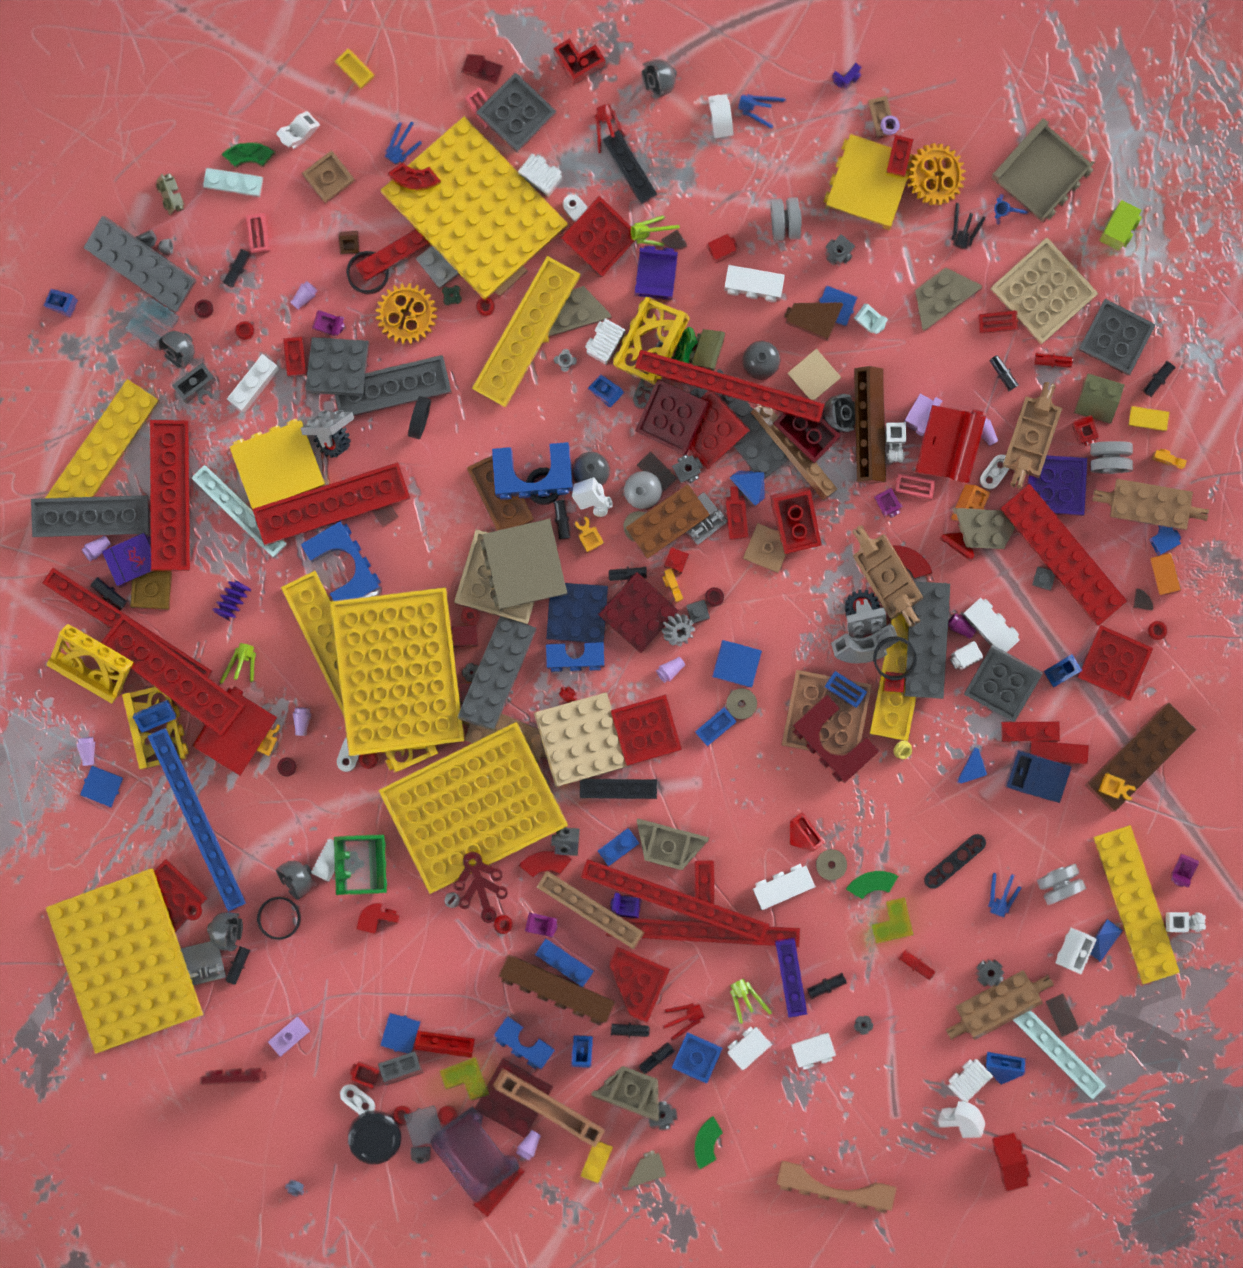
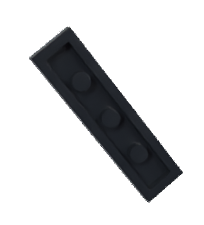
M618 130L614 132V138L609 135L602 139L642 205L656 197L657 193Z
M583 779L580 780V798L657 799V780Z

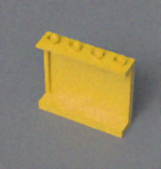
M850 134L849 139H844L841 148L845 150L843 157H838L835 166L838 168L837 174H833L829 185H832L831 192H826L823 201L827 203L825 209L828 210L829 207L883 225L884 229L890 230L909 172L906 171L905 177L886 173L892 148ZM910 154L909 161L914 160L912 154ZM909 163L907 169L912 167Z
M294 419L288 421L286 426L281 428L280 426H274L265 434L259 432L251 435V439L246 441L240 439L234 441L232 446H229L252 509L326 485L308 436L302 435L300 429L304 426L302 420Z

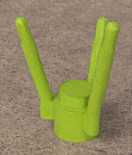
M660 216L632 225L631 237L633 240H637V244L644 243L663 247L664 243L646 240L650 232L679 229L680 226L671 225L654 228L645 226L665 218V216Z
M244 643L239 644L220 680L221 684L226 679L236 658L239 659L234 680L238 679L243 661L248 662L250 658V682L254 681L256 653L253 652V646Z
M741 979L730 985L732 988L730 993L733 997L740 1024L743 1023L737 996L738 998L742 997L749 1011L753 1012V1008L746 996L749 994L748 990L769 1015L772 1014L771 1010L754 991L749 982L746 983L744 979Z

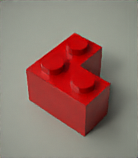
M570 38L553 48L554 55L573 85L606 66V60L596 44L580 54Z
M1014 1132L992 1138L994 1152L1006 1192L1029 1186L1027 1178H1030L1028 1166H1026L1029 1164L1026 1154L1021 1152L1023 1151L1021 1140H1017Z

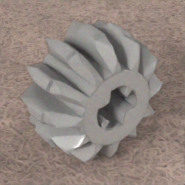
M675 613L674 618L668 616V623L663 622L666 627L661 629L662 633L665 634L663 636L664 639L669 641L671 645L682 646L683 642L688 644L687 639L693 638L691 632L695 631L692 626L693 621L684 614L680 616L678 613Z

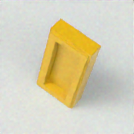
M349 48L335 60V63L360 89L375 77Z
M1131 406L1128 426L1167 431L1169 412Z

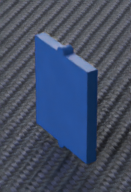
M826 285L822 298H819V302L843 303L836 323L847 326L850 315L854 313L853 308L857 297Z
M91 766L87 779H84L85 784L80 795L112 807L116 795L119 794L118 790L123 778Z
M390 1013L380 1046L393 1049L394 1052L411 1053L420 1021L407 1018L406 1015L399 1016Z

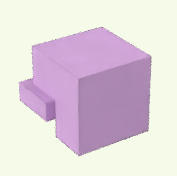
M919 394L904 421L906 426L916 431L918 435L924 436L932 405L940 406L942 400L935 397L933 401Z

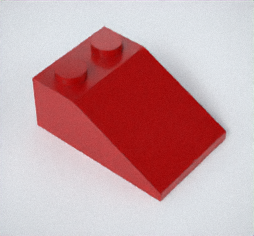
M804 487L770 495L784 554L822 546L811 490Z

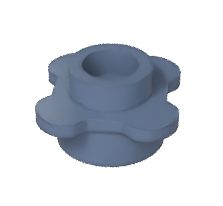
M290 1180L289 1184L285 1185L289 1194L293 1196L303 1195V1184Z

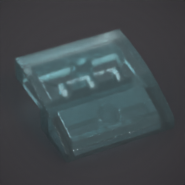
M147 296L125 330L157 351V341L164 334L171 332L179 316Z

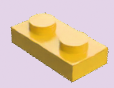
M600 1141L596 1147L592 1146L580 1176L599 1183L613 1146Z

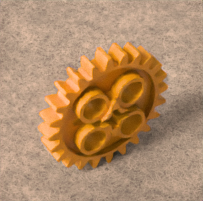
M932 143L930 147L929 145H924L923 149H917L918 154H912L914 160L908 161L912 166L906 169V171L911 173L906 179H911L912 181L908 186L914 187L911 193L917 192V199L923 197L922 203H927L928 201L929 205H935V203L936 205H942V202L944 204L949 203V199H955L954 194H960L958 188L964 187L960 183L962 180H966L965 177L961 176L962 173L966 172V170L961 169L964 162H958L961 156H954L956 150L949 151L950 146H944L943 148L942 143L937 144V146L935 143ZM942 160H944L946 163L945 168H943L941 164ZM925 161L928 163V170L924 167ZM944 179L948 182L947 187L944 185ZM927 180L931 184L930 189H928L926 186Z
M401 283L400 289L394 285L393 292L387 289L388 296L381 295L384 302H377L381 308L376 309V312L381 315L377 316L376 320L382 321L378 324V327H385L382 330V334L389 333L387 337L389 340L395 337V343L399 339H401L402 345L405 344L406 340H409L410 345H412L413 339L420 343L419 337L422 336L426 339L425 332L432 333L429 327L436 326L432 320L438 318L433 314L437 311V308L431 307L435 304V301H429L431 294L424 295L426 292L425 288L419 291L418 285L414 289L411 283L408 284L407 288ZM399 298L406 299V303L403 306H398L396 301ZM413 298L414 301L409 309L411 316H406L403 329L400 330L399 327L404 320L403 312H407L409 302ZM416 305H423L424 310L421 313L414 311ZM393 315L399 316V321L395 324L389 322L390 317ZM415 322L417 324L416 329L408 330V323Z

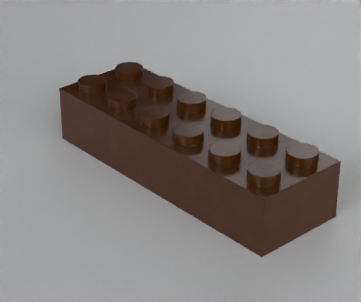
M1169 702L1164 704L1085 786L1111 812H1115L1127 799H1124L1121 794L1118 799L1099 792L1105 773L1125 780L1124 786L1131 785L1137 790L1196 729ZM1129 789L1127 795L1130 797L1135 791Z
M510 954L507 956L499 974V977L502 978L501 982L510 986L515 983L520 986L519 990L528 994L533 991L538 994L537 998L546 1002L551 999L555 1001V1006L564 1010L566 1007L573 1009V1014L582 1018L584 1015L591 1017V1022L600 1026L602 1023L606 1024L615 1004V1001Z

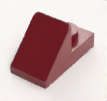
M467 54L461 73L497 85L503 66L485 60L483 55Z

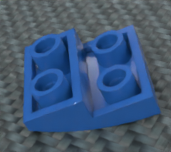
M722 640L712 677L752 688L762 651Z

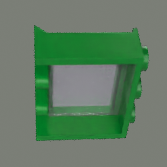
M384 835L334 837L336 895L387 893L386 843Z

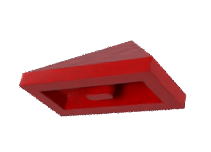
M962 532L946 533L940 537V540L969 561L974 558L973 548L966 547Z
M803 812L790 820V845L814 852L825 843Z

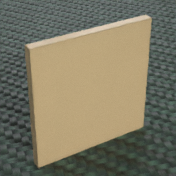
M817 349L787 373L810 400H816L841 378Z

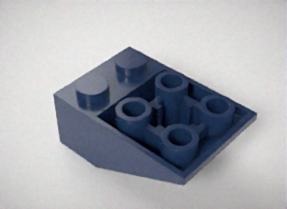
M1016 749L1005 786L1060 803L1072 766Z

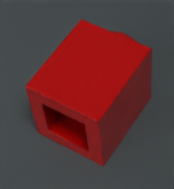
M728 233L707 243V248L715 264L735 255L736 248L738 247L734 237L730 238Z
M671 547L664 567L667 569L671 568L673 571L682 574L689 554Z

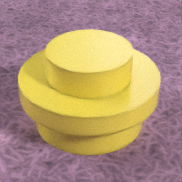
M901 741L896 744L893 753L897 758L906 759L912 754V746L908 741Z

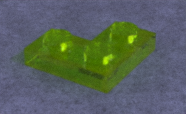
M905 897L886 901L890 920L871 925L875 944L914 935Z
M476 1057L440 1070L446 1090L465 1084L471 1101L489 1095Z

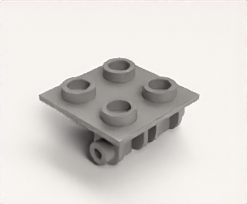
M705 492L699 495L698 498L710 516L687 531L697 545L728 522L723 513L717 509Z
M211 941L181 948L193 985L226 977L220 949L215 947Z

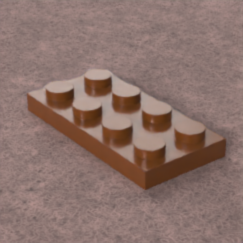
M492 455L467 467L497 531L534 521L524 498L512 496V499L501 500L500 497H496Z
M687 484L628 525L626 530L648 559L709 517L710 514L689 484Z

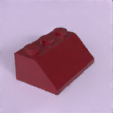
M783 413L773 423L814 464L841 437L822 417L820 422L817 423Z

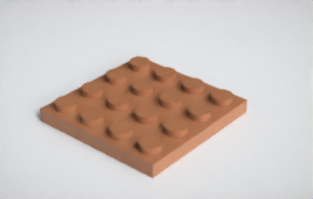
M796 670L781 745L809 751L806 747L808 743L803 738L799 740L792 732L794 730L792 726L823 697L828 695L840 709L823 724L820 730L821 744L828 752L835 755L849 753L861 742L872 685L852 681L867 691L858 707L855 708L825 688L831 676ZM835 677L834 680H836L837 682H839L840 684H842L858 696L861 695L860 692H858L857 690H855L839 678ZM831 683V687L856 703L857 699Z

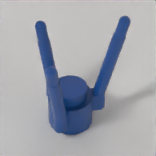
M749 94L747 96L741 95L738 109L743 110L742 114L755 119L769 128H773L772 124L751 113L750 110L754 111L755 105L767 108L772 107L771 104L756 100L785 102L786 99Z
M401 122L398 123L391 142L385 151V157L396 165L399 161L403 163L422 144L421 141H418L405 154H402L404 151L400 146L411 130L413 122H410L397 145H394L402 125Z
M1000 194L999 198H997V203L994 207L997 225H1000V217H1006L1010 212L1028 214V211L1013 208L1009 203L1002 201L1003 194Z
M993 873L990 902L988 907H991L990 913L1002 917L1009 913L1011 905L1021 890V887L1018 886L1007 904L1006 898L1014 879L1013 874L1009 878L1002 899L996 898V901H994L996 873Z

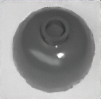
M660 59L643 63L642 66H645V69L641 70L642 80L646 90L650 89L653 93L651 96L657 99L669 94L675 86L676 70L668 62Z
M179 331L168 332L157 341L159 351L163 349L166 353L164 357L177 368L182 367L184 369L192 361L195 353L192 343L193 339L187 333L183 334Z
M757 341L749 345L744 351L742 359L745 371L751 377L760 380L768 379L774 375L779 369L781 361L777 348L766 341Z
M839 394L829 398L822 411L823 419L837 432L841 433L849 432L856 428L854 427L855 401L848 394Z
M597 452L581 454L572 465V475L576 483L594 477L598 484L600 483L603 486L609 478L610 467L608 461Z
M293 860L276 868L280 881L283 885L286 884L290 889L288 892L295 899L298 900L309 892L312 886V878L310 876L312 870L307 864L302 865L299 861Z
M220 913L208 924L207 932L210 941L218 949L234 951L238 945H235L237 940H241L243 921L238 918L240 916L238 913Z

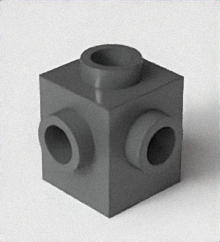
M840 234L836 240L831 239L826 245V259L834 266L837 264L840 267L842 263L846 265L853 257L851 253L854 251L855 245Z
M687 454L677 459L679 463L672 466L681 484L686 481L692 483L698 480L701 474L700 469L703 468L698 458L688 457ZM691 466L692 470L687 472L685 468Z
M565 827L556 831V835L552 834L551 846H555V854L578 856L580 829Z
M990 959L982 960L976 967L978 970L975 973L978 976L977 981L984 987L987 985L989 987L993 985L998 986L1004 979L1002 975L1005 972L1001 970L1003 966L995 959L993 961ZM990 969L994 971L993 977H989L987 974Z
M666 1101L659 1102V1120L656 1122L649 1119L650 1127L652 1129L659 1128V1131L671 1129L670 1126H674V1120H677L676 1108L673 1109V1106L667 1104Z

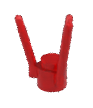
M604 104L596 108L598 153L602 152L600 121L607 123L611 137L614 138L615 134L611 121L614 119L623 137H626V133L616 116L615 110H612L610 104Z
M691 1003L685 1006L665 1009V1013L687 1011H685L686 1016L663 1025L664 1029L687 1019L689 1022L693 1021L671 1037L672 1041L693 1026L701 1023V1019L705 1018L700 1004L694 1005Z

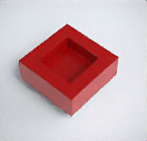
M885 672V674L890 676H898L904 674L897 672ZM885 678L884 691L903 693L905 678L901 680Z

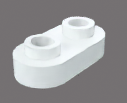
M568 195L563 201L565 212L574 222L588 208L577 195ZM571 201L576 202V205L574 207H571L569 205Z
M1005 455L994 457L982 473L980 484L984 489L992 490L996 488L1009 471V468H998L997 466L998 462L1004 463ZM987 477L992 478L993 482L991 484L986 482Z
M346 737L337 758V766L344 772H350L355 768L359 755L349 756ZM345 758H348L350 760V763L347 766L343 765V760Z
M348 1084L341 1089L340 1097L342 1101L359 1115L375 1110L373 1099L357 1086ZM349 1090H352L354 1092V1096L352 1098L347 1096V1092ZM364 1102L369 1104V1108L367 1110H364L362 1108V1104Z

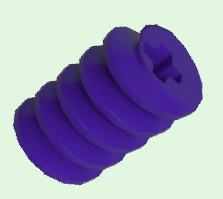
M236 580L235 582L228 581L231 589L224 588L227 595L221 594L220 597L223 602H216L220 608L212 609L216 614L229 621V618H236L233 611H240L237 604H244L240 598L248 597L244 591L251 592L249 587Z

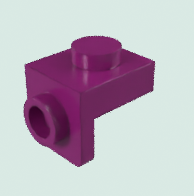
M318 310L312 329L331 336H337L344 329V317Z
M892 488L874 496L884 517L890 516L892 518L901 513L900 509L903 506L899 503Z
M1180 854L1172 871L1171 880L1180 887L1185 886L1189 888L1199 861Z
M529 912L525 931L553 937L557 930V919Z

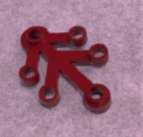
M468 852L463 858L465 868L459 878L454 881L453 887L456 891L464 890L465 881L471 871L474 879L465 895L460 898L459 906L462 909H468L471 899L477 890L483 908L481 918L484 922L491 923L495 920L497 912L494 907L490 906L485 888L496 893L499 899H505L508 895V890L504 886H498L483 878L480 870L490 874L491 879L494 881L501 880L503 873L500 869L493 868L482 862V857L479 853ZM470 859L476 860V864H474V865L470 864V863H469V860H470ZM498 872L500 876L496 878L493 876V873ZM461 882L463 886L459 888L456 886V883ZM504 890L505 895H499L498 892ZM467 900L468 905H462L461 901ZM491 913L492 917L486 918L485 914Z

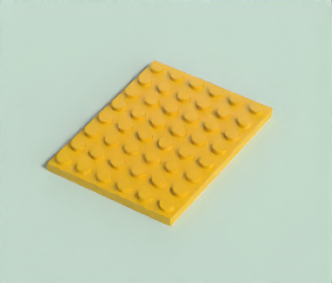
M462 117L408 165V167L415 170L425 169L430 166L440 179L441 184L426 190H412L402 187L391 180L381 189V193L484 300L568 226V223L465 117Z
M446 587L330 601L349 756L464 741L462 720L458 719L460 701Z
M517 722L378 790L430 894L459 878L465 868L463 858L468 852L479 853L482 857V862L490 865L568 826ZM470 859L469 863L474 865L476 860Z
M153 868L45 907L95 1054L203 1015Z

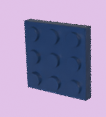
M565 583L568 595L549 598L546 640L587 643L604 642L605 621L598 614L607 605L608 586Z

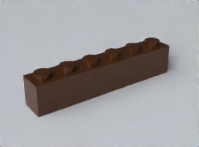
M873 366L854 368L857 482L867 484L886 482L883 368Z

